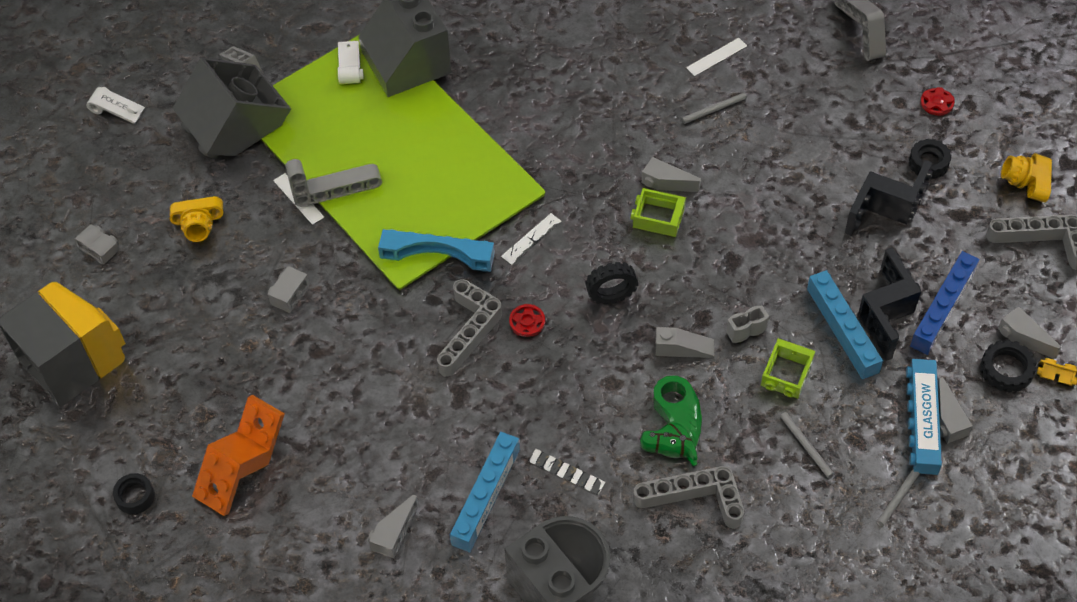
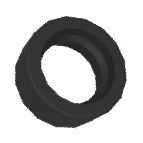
M130 473L123 476L116 482L113 488V497L118 508L127 514L142 513L154 501L155 492L150 480L139 473ZM133 485L145 487L146 493L139 501L134 503L123 501L122 495L127 488Z

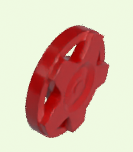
M941 87L924 91L920 100L922 108L927 113L937 116L951 112L955 103L954 96Z
M523 304L511 312L509 324L516 335L534 337L543 330L545 315L539 307L532 304ZM533 310L537 311L540 315H535Z

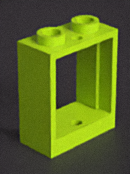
M643 188L641 195L636 197L635 205L637 207L631 213L630 219L633 220V228L676 237L685 210L686 197ZM645 204L674 210L671 222L643 217L642 213Z
M778 338L762 375L761 386L770 391L783 393L787 397L798 399L812 366L815 351ZM778 356L805 365L798 385L770 376Z

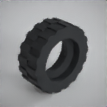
M936 139L920 140L911 149L909 166L918 176L924 164L921 160L922 154H933L939 158V162L932 164L930 170L933 171L931 178L942 177L949 168L951 151L941 141H936Z

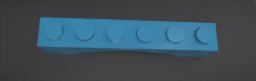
M393 229L382 230L378 246L381 259L401 260L418 253H441L461 260L472 270L491 272L495 254L493 242L402 232Z

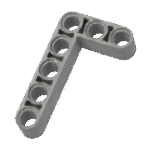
M834 0L838 8L862 25L863 52L866 60L870 61L885 57V19L882 10L869 0Z
M292 159L285 164L295 205L299 207L370 190L382 184L379 169L375 164H368L306 180L300 160Z
M1076 215L998 218L990 222L986 238L992 243L1063 240L1069 265L1077 270Z
M464 279L457 280L454 283V298L457 303L471 310L474 314L438 355V370L442 376L448 377L453 375L502 317L500 300Z
M725 466L642 482L634 488L633 502L638 508H649L716 494L722 517L727 527L732 529L740 527L744 516V508L731 469ZM722 477H723V478H725V479H727V480H726V481H721V480H719L718 478H722ZM698 482H706L707 484L701 485ZM679 486H686L687 488L681 489ZM659 490H666L667 492L660 493ZM639 494H646L647 497H640V496H638V495H639ZM724 496H731L732 499H726ZM730 514H736L739 517L734 518L731 517Z

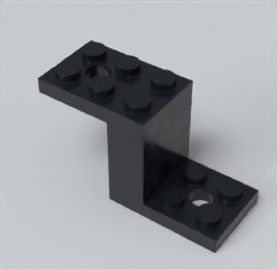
M925 160L913 187L870 171L849 211L844 234L852 236L854 230L859 229L862 222L860 219L862 216L865 217L867 210L907 225L910 218L914 219L917 212L916 208L922 202L923 193H926L930 182L928 181H930L933 171L930 170L932 162Z
M893 247L885 250L880 268V273L888 285L863 294L857 315L885 361L893 358L899 339L897 330L892 328L889 322L915 313L921 294L919 284L915 283L910 270L904 266L901 256L895 252Z

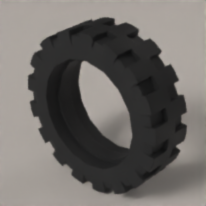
M615 262V264L607 263L606 266L602 265L597 270H593L591 275L587 276L585 284L589 298L597 304L603 303L606 305L608 303H617L619 300L623 301L627 296L630 297L632 292L637 290L638 280L635 270L631 265L628 266L627 263ZM613 279H624L620 284L610 288H600V286L607 281Z
M999 340L994 345L993 343L989 345L988 349L985 350L980 363V371L983 373L985 381L988 380L989 385L997 387V390H1006V392L1015 390L1018 392L1022 388L1025 389L1031 383L1037 369L1035 367L1037 362L1033 358L1034 354L1031 351L1029 352L1028 347L1025 345L1022 346L1017 341L1010 342V340H1005L1001 342ZM999 355L1013 356L1024 366V373L1018 377L1004 376L996 371L992 360Z

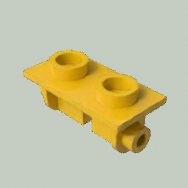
M1050 358L1039 361L1038 364L1042 365V367L1038 366L1036 374L1040 375L1041 378L1054 381L1055 375L1058 374L1059 383L1072 386V384L1077 385V377H1075L1077 375L1076 366L1056 364L1057 361Z

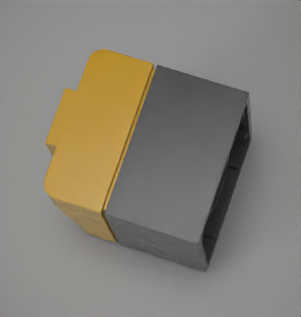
M58 282L49 283L40 289L38 293H34L0 317V329L14 355L60 408L99 380L98 377H104L125 360L121 347L126 343L114 322L99 307L96 308Z

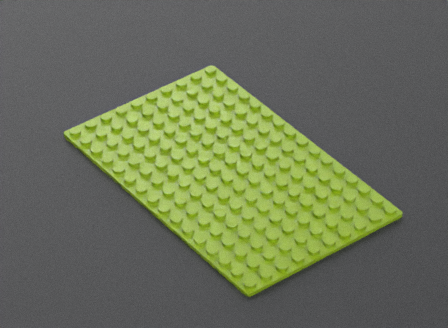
M356 36L349 41H359V37ZM359 43L360 69H363L364 79H361V83L339 84L337 47L273 85L291 110L283 124L261 140L284 165L292 159L300 160L306 180L368 164L377 165L382 179V184L379 187L319 202V204L398 290L403 289L452 256L427 252L407 256L401 260L381 259L378 246L383 229L478 240L545 196V190L434 80L387 97L361 52Z

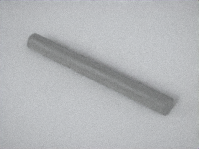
M741 93L682 117L683 124L689 123L747 99L745 93Z
M782 413L780 417L825 476L831 478L834 472L788 413Z
M912 469L877 520V524L882 527L886 524L919 476V472H914Z

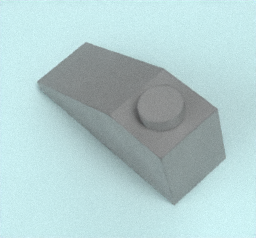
M233 46L219 54L225 61L254 64L263 73L255 55Z
M652 157L642 171L641 183L656 190L699 192L701 178Z
M1020 307L1003 317L998 327L1001 334L1011 342L1017 341L1020 345H1025L1028 349L1053 359L1057 357L1062 347Z
M656 327L655 356L714 358V339L679 328Z
M941 377L938 381L940 436L948 444L969 436L972 424L946 381Z
M416 495L409 497L377 524L375 530H371L368 537L371 551L395 558L419 505Z

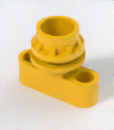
M1036 153L1031 158L1022 155L1017 157L1010 155L1002 166L1001 178L1006 179L1010 185L1020 189L1028 186V198L1045 203L1051 194L1052 159Z
M213 196L174 202L170 206V222L175 225H181V230L188 240L201 242L211 232L213 220L223 216V201L221 198Z

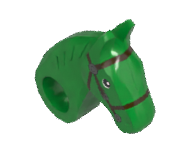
M666 376L658 380L654 387L653 403L655 410L667 422V425L656 431H644L640 438V446L644 451L662 454L670 458H687L694 467L697 466L696 448L702 425L699 399L686 379L680 376ZM668 392H677L684 399L677 403H670L664 400L662 396Z

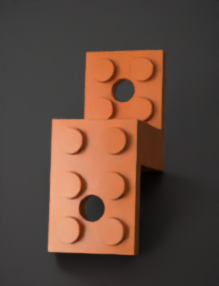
M254 395L249 396L237 432L208 444L192 497L223 516L229 514L239 480L269 465L285 413ZM259 418L262 419L263 427L259 425ZM213 483L216 484L218 492L214 490Z

